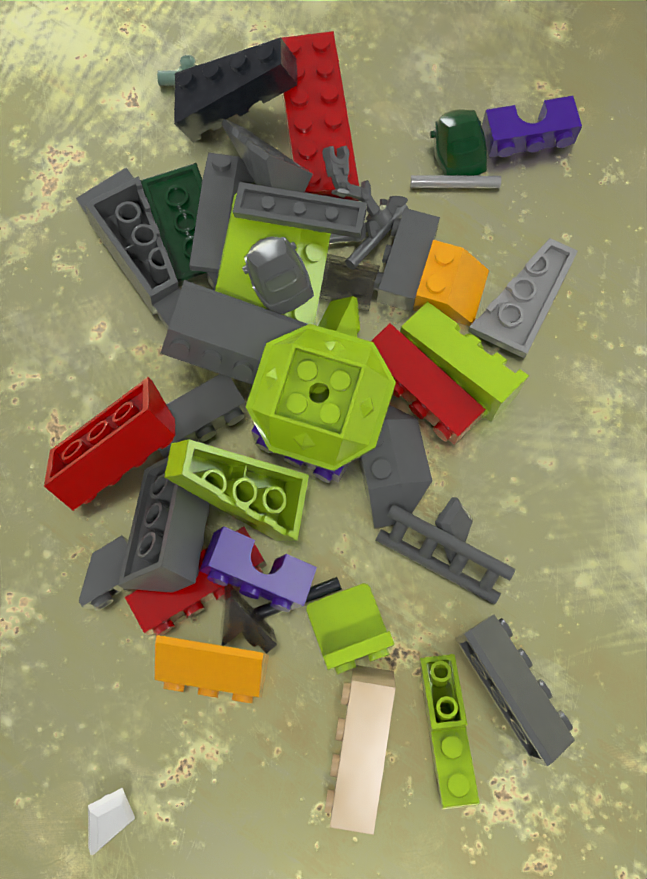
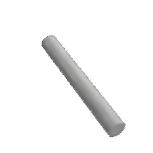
M411 175L410 186L411 188H500L501 176Z

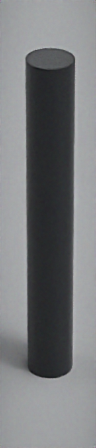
M335 577L311 586L305 603L341 590L338 578ZM271 602L242 612L246 625H249L283 611L273 608L270 605Z

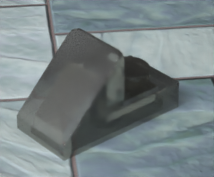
M228 584L224 588L220 631L221 646H225L242 632L250 645L253 647L259 645L267 654L277 645L274 629L231 584Z

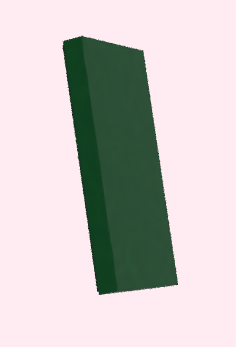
M197 163L140 180L154 221L159 229L161 240L176 275L178 287L183 285L184 280L192 283L208 278L206 272L190 270L189 266L203 181Z

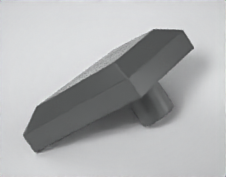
M452 497L438 515L435 524L437 528L466 542L473 519L457 497ZM443 546L449 564H451L456 552Z

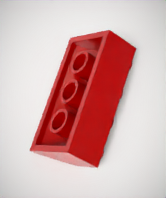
M149 377L50 450L44 487L72 511L83 503H90L97 496L98 492L108 485H115L124 473L133 467L141 466L149 455L159 448L167 447L176 436L175 418Z

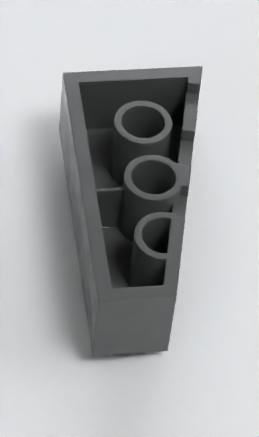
M138 176L86 202L85 207L90 225L154 315L156 311L153 304L179 287Z

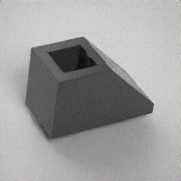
M123 535L92 553L79 597V603L82 607L89 610L94 608L97 611L112 603L114 600L112 596L120 591L129 592L133 590L118 586L128 539Z

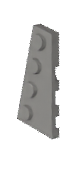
M549 238L528 261L522 271L508 283L503 292L489 304L484 313L470 325L468 332L525 358L578 250Z

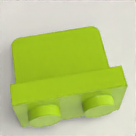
M362 583L307 605V614L328 671L335 669L338 675L356 668L355 661L368 656L369 661L372 662L390 655L387 648L395 644L390 631L387 632L372 590L368 584Z

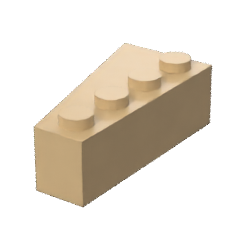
M356 665L357 667L352 670L351 683L344 682L341 704L347 705L345 719L338 718L335 740L342 741L340 755L333 754L330 776L337 777L335 791L328 789L325 813H331L330 827L374 835L396 688L394 671Z

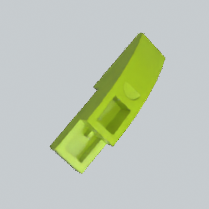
M455 654L420 658L431 751L442 810L479 805L480 801L466 729L468 724Z

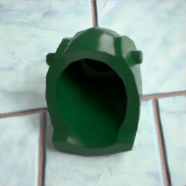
M452 110L443 114L438 121H435V130L430 131V138H434L435 157L443 170L444 176H478L487 172L486 141L481 121L475 110Z

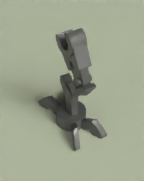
M334 146L324 148L322 154L327 175L332 178L335 190L331 193L342 198L350 196L367 203V212L369 213L366 217L367 222L364 223L361 239L354 238V241H362L366 237V232H368L370 239L375 238L377 235L376 230H380L381 227L387 224L392 219L397 207L405 205L408 199L403 196H390L389 200L380 199V206H378L371 196V185L368 180L361 182V187L348 182V147L342 146L337 148V157L334 153Z

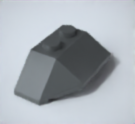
M389 405L376 448L358 458L374 529L395 525L396 520L387 516L393 504L412 514L432 483L418 419Z

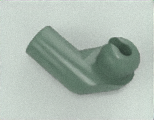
M185 55L181 57V66L177 70H158L157 79L159 86H175V73L196 66L195 58L191 55Z

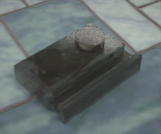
M327 254L319 299L334 301L354 296L357 298L358 308L369 311L374 294V283L377 273L380 271V266L361 262L352 270L345 264L347 258Z

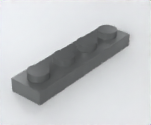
M239 182L233 214L234 217L361 239L367 203Z

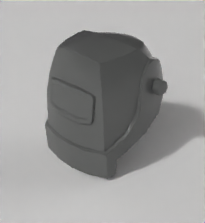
M285 237L260 239L244 257L246 265L242 267L245 274L249 273L252 287L261 303L267 310L278 314H285L295 310L314 296L309 274L302 259L295 251L297 247L294 242L290 243Z

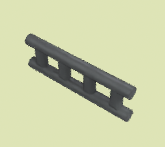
M393 504L387 516L396 520V523L391 533L381 529L375 541L495 605L501 593L493 589L494 584L499 576L510 581L515 573V568ZM408 527L426 536L420 549L402 540ZM438 543L456 552L450 565L432 556ZM468 560L487 569L481 581L462 572Z

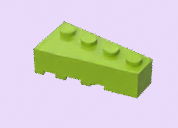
M428 301L401 326L400 332L486 409L481 418H486L490 422L517 397L529 377L521 369L514 373L505 366L507 359L498 352L490 355L484 351L481 340L473 334H461L459 324Z
M190 439L171 444L164 478L276 541H298L309 478L308 474Z

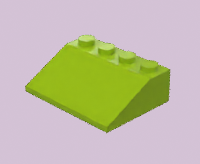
M236 193L233 199L215 291L266 309L252 287L249 273L245 274L242 269L246 265L244 257L260 239L285 237L290 243L294 242L297 247L295 251L302 259L309 274L314 296L297 309L281 315L314 325L331 233L236 218L233 214Z

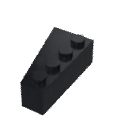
M280 37L176 72L174 125L194 143L202 138L201 134L211 128L216 131L223 127V119L227 120L236 114L241 117L250 112L249 109L257 102L262 101L264 104L297 86L296 57Z

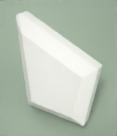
M123 788L107 794L98 801L88 805V849L90 855L97 853L135 819Z

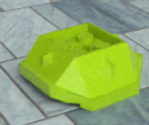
M308 324L266 343L246 409L269 451L336 471L376 448L396 381L374 342ZM321 386L328 388L329 397L326 401L322 403L312 401L311 396L314 389Z

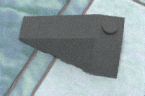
M208 152L189 265L190 270L219 273L233 199L238 191L239 182L255 184L239 156Z

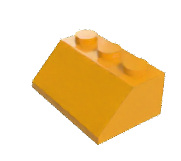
M157 635L155 640V680L163 681V689L184 692L185 685L199 687L198 695L218 698L219 691L233 693V701L253 703V697H262L269 655L263 652Z

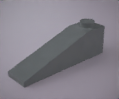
M223 119L222 126L256 185L298 192L305 191L313 173L246 128Z

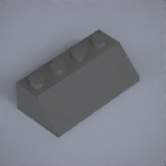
M184 280L160 354L253 385L266 343L308 324Z
M168 457L144 471L118 586L122 588L173 593L195 584L199 574L198 565L201 548L205 540L204 532L210 512V503L164 478Z
M494 614L455 639L531 761L549 766L575 741L570 733L573 726L567 716L561 710L557 712L549 699L553 696L542 679L537 681L529 669L533 665L528 655L522 648L516 649L510 639L513 633L503 618L498 620Z

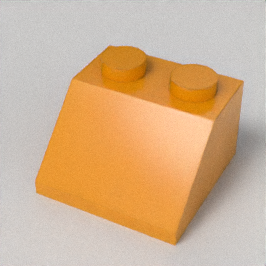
M433 240L417 290L413 311H418L428 301L456 323L470 326L475 321L489 270L466 249Z

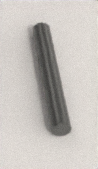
M406 204L402 207H397L392 219L381 227L380 230H376L377 235L375 238L370 239L368 236L346 259L345 264L348 268L354 270L392 229L395 218L401 219L404 208H408Z

